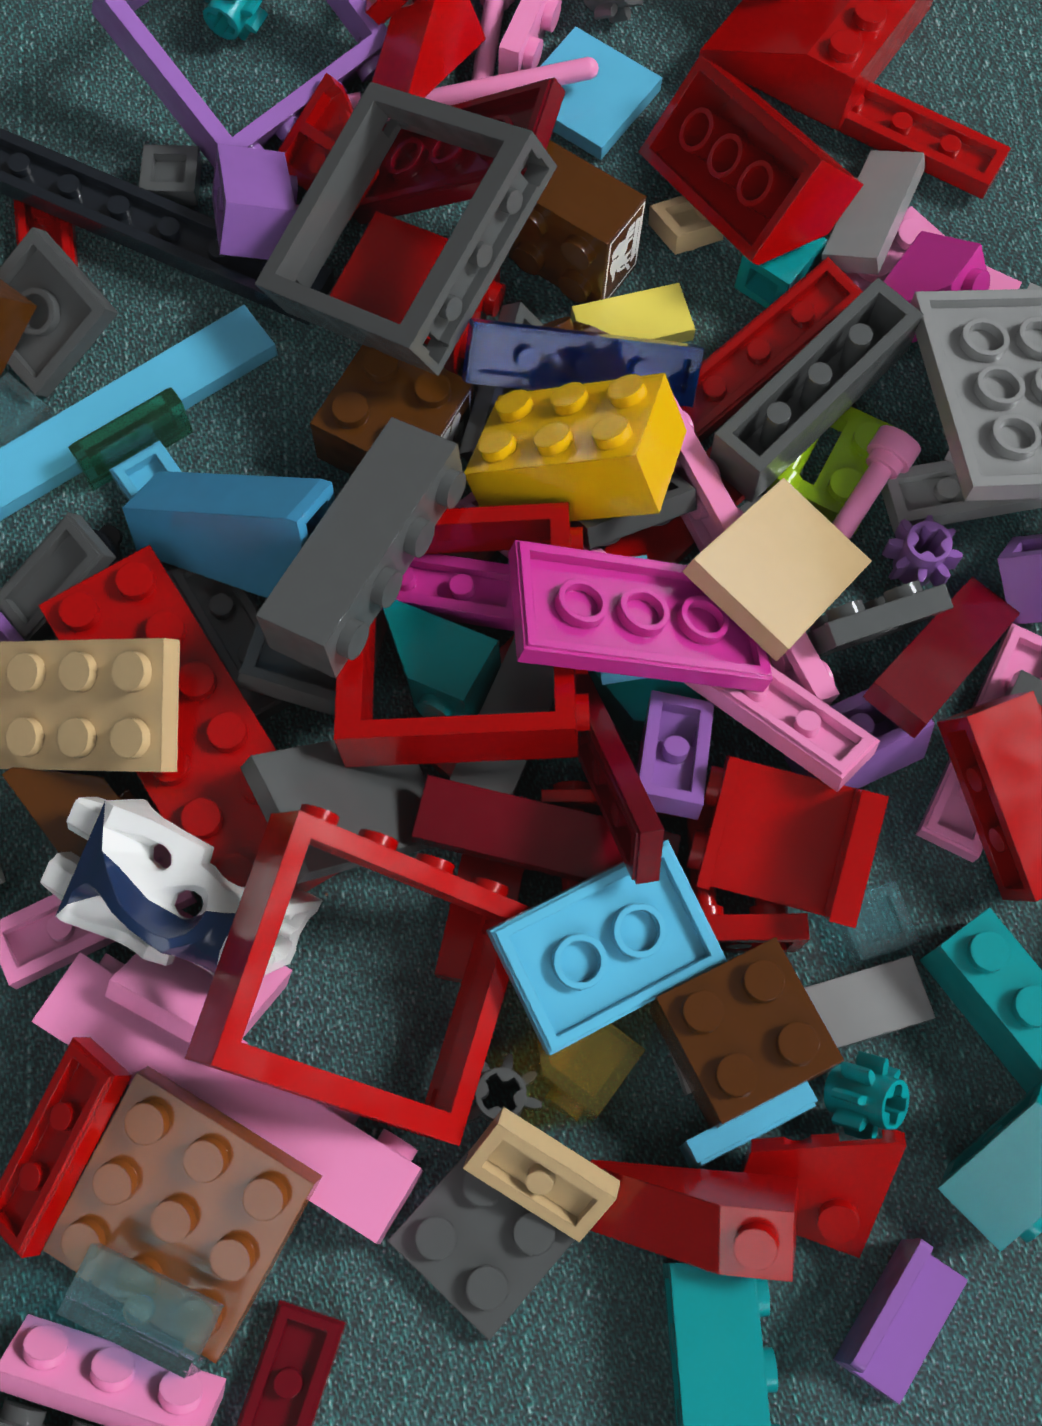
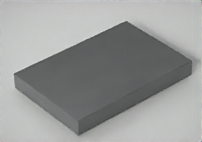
M330 740L251 755L240 767L267 823L272 813L300 810L302 804H309L337 814L340 817L338 827L357 835L360 829H367L396 839L399 842L396 851L409 854L432 847L412 842V833L426 783V778L418 764L345 767L335 741ZM309 845L297 878V883L361 866Z

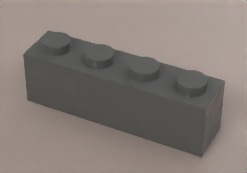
M880 278L872 282L715 432L710 458L717 464L721 477L752 503L909 350L915 336V331L924 314Z
M393 417L390 418L255 615L271 649L334 678L338 676L348 659L354 660L359 656L367 642L370 625L382 607L388 608L395 601L401 589L402 576L415 557L420 558L426 553L433 540L436 523L447 508L452 509L458 504L463 495L466 475L462 470L457 443Z

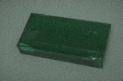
M171 387L72 443L68 448L83 477L94 491L113 480L109 469L159 440L166 449L193 433L182 401Z

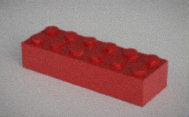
M148 545L38 606L58 640L137 638L180 640L177 772L136 773L160 815L184 831L213 846L214 851L210 863L216 866L221 875L237 886L245 887L268 823L240 767L251 755L277 750L152 547ZM337 873L302 883H297L296 881L294 889L307 892Z

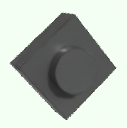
M144 144L139 187L180 205L198 206L202 157L199 146Z

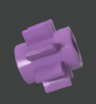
M928 515L924 521L914 526L908 520L903 519L894 533L896 538L889 539L882 551L883 556L893 559V569L888 576L890 580L898 578L905 584L919 580L921 586L929 582L934 586L945 584L951 576L949 570L955 569L963 557L962 552L952 549V537L956 530L954 528L946 529L943 525L934 522L932 515Z

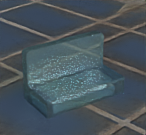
M92 1243L56 1314L186 1378L201 1370L203 1371L208 1359L201 1354L224 1305L101 1243Z

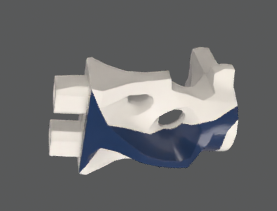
M79 797L75 800L66 822L69 830L88 840L81 857L72 852L57 853L48 862L40 881L46 889L61 900L55 917L62 922L121 943L144 960L167 966L173 963L176 956L196 964L214 976L245 887L237 886L221 875L216 866L210 863L214 847L164 819L151 807L147 800H106L99 797ZM157 844L165 846L171 854V865L168 868H164L154 860V847ZM299 889L293 890L264 976L291 963L296 952L300 933L307 921L318 911L322 902L321 899ZM186 890L195 891L202 897V910L193 918L181 916L175 907L178 895Z

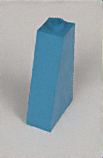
M158 471L122 509L136 551L150 545L158 559L162 562L268 598L335 500L332 482L320 478Z

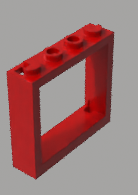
M569 502L446 509L435 525L433 540L425 554L510 550L515 540L584 550L583 527H571ZM376 618L369 627V636L362 652L354 660L348 659L336 677L334 741L345 767L579 757L578 731H590L589 693L577 694L576 675L588 674V671L555 666V711L373 720Z
M302 804L300 810L272 813L185 1059L423 1137L460 1146L509 982V977L486 930L531 907L507 898L509 888L499 882L481 877H472L469 882L453 875L455 865L447 860L418 853L415 858L396 851L399 842L388 835L367 829H360L357 835L338 827L340 817L321 807ZM309 845L482 915L424 1104L241 1042Z

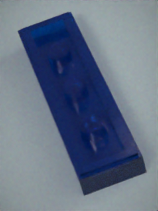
M470 318L462 379L465 383L540 390L560 387L571 382L584 384L614 380L629 374L644 376L665 373L679 405L693 407L704 348L697 344Z

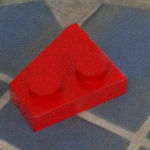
M328 73L324 75L278 149L279 152H285L289 175L297 176L298 185L306 191L310 188L354 111L344 86ZM379 169L377 170L376 174L374 175L372 181L370 182L368 188L366 189V191H365L364 195L362 196L360 202L358 203L356 209L358 208V206H359L360 203L362 202L363 198L365 197V195H366L367 192L369 191L370 187L372 186V184H373L374 181L376 180L377 176L379 175V173H380Z
M896 1129L882 1130V1138L840 1141L839 1133L815 1134L797 1141L786 1137L752 1139L739 1172L798 1177L796 1235L860 1258L905 1151V1133Z

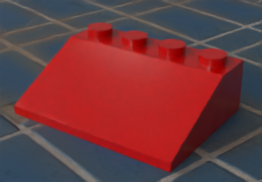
M742 0L700 49L699 56H703L743 82L838 130L849 112L853 111L854 105L862 94H865L869 84L876 81L930 10L933 0Z

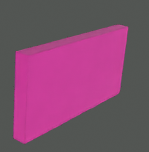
M520 540L514 541L508 553L517 662L764 692L773 681L768 653L682 572L688 565Z

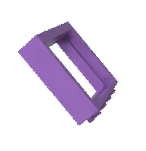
M93 0L91 10L95 18L196 146H199L200 151L214 168L217 144L264 149L263 147L277 136L283 143L326 73L343 86H346L356 77H359L363 83L371 79L375 73L388 29L383 23L378 25L365 13L367 0H326L358 44L232 137L134 11L149 0Z

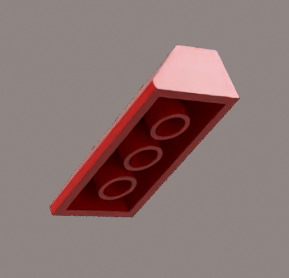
M701 55L638 151L750 262L756 265L763 264L828 235L864 185L742 80Z

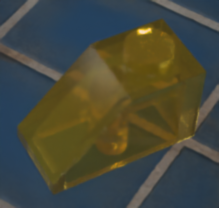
M609 1024L550 1056L545 1054L534 1031L540 1081L550 1088L544 1098L559 1112L574 1122H577L582 1114L594 1122L646 1051L614 1025Z

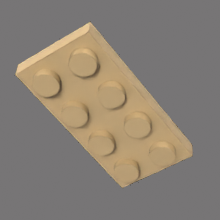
M137 638L0 641V769L17 767L35 770L177 772L180 640Z

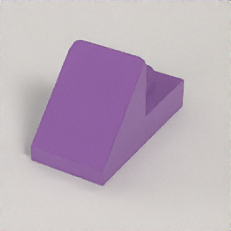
M655 690L651 691L635 770L656 812L698 820L704 804L714 704L710 701Z

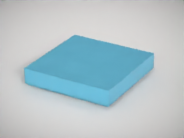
M575 26L541 66L592 57L597 61L599 70L596 77L591 80L562 86L565 90V95L553 132L601 160L660 92L662 77Z

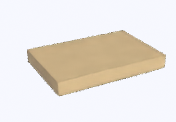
M782 478L702 550L682 572L777 662L872 560L785 478Z

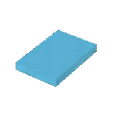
M663 840L659 881L636 884L631 879L624 861H621L486 930L545 1054L550 1056L654 1001L657 996L727 962L668 840Z

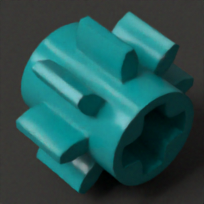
M204 0L208 4L202 11L203 18L208 27L218 36L228 40H234L238 36L241 40H246L250 32L254 34L258 32L268 17V13L259 7L263 0Z
M858 1051L855 1064L843 1061L833 1068L826 1079L824 1087L825 1106L830 1112L834 1113L831 1119L832 1124L844 1127V1134L860 1139H876L878 1128L884 1130L897 1129L905 1119L909 1107V1089L906 1082L899 1079L900 1069L890 1067L888 1058L863 1051Z

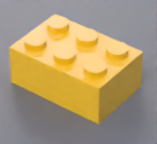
M665 373L644 376L629 374L614 380L584 384L571 382L560 387L533 391L513 390L506 394L498 395L464 473L466 481L480 507L569 502L570 522L660 513L687 430Z

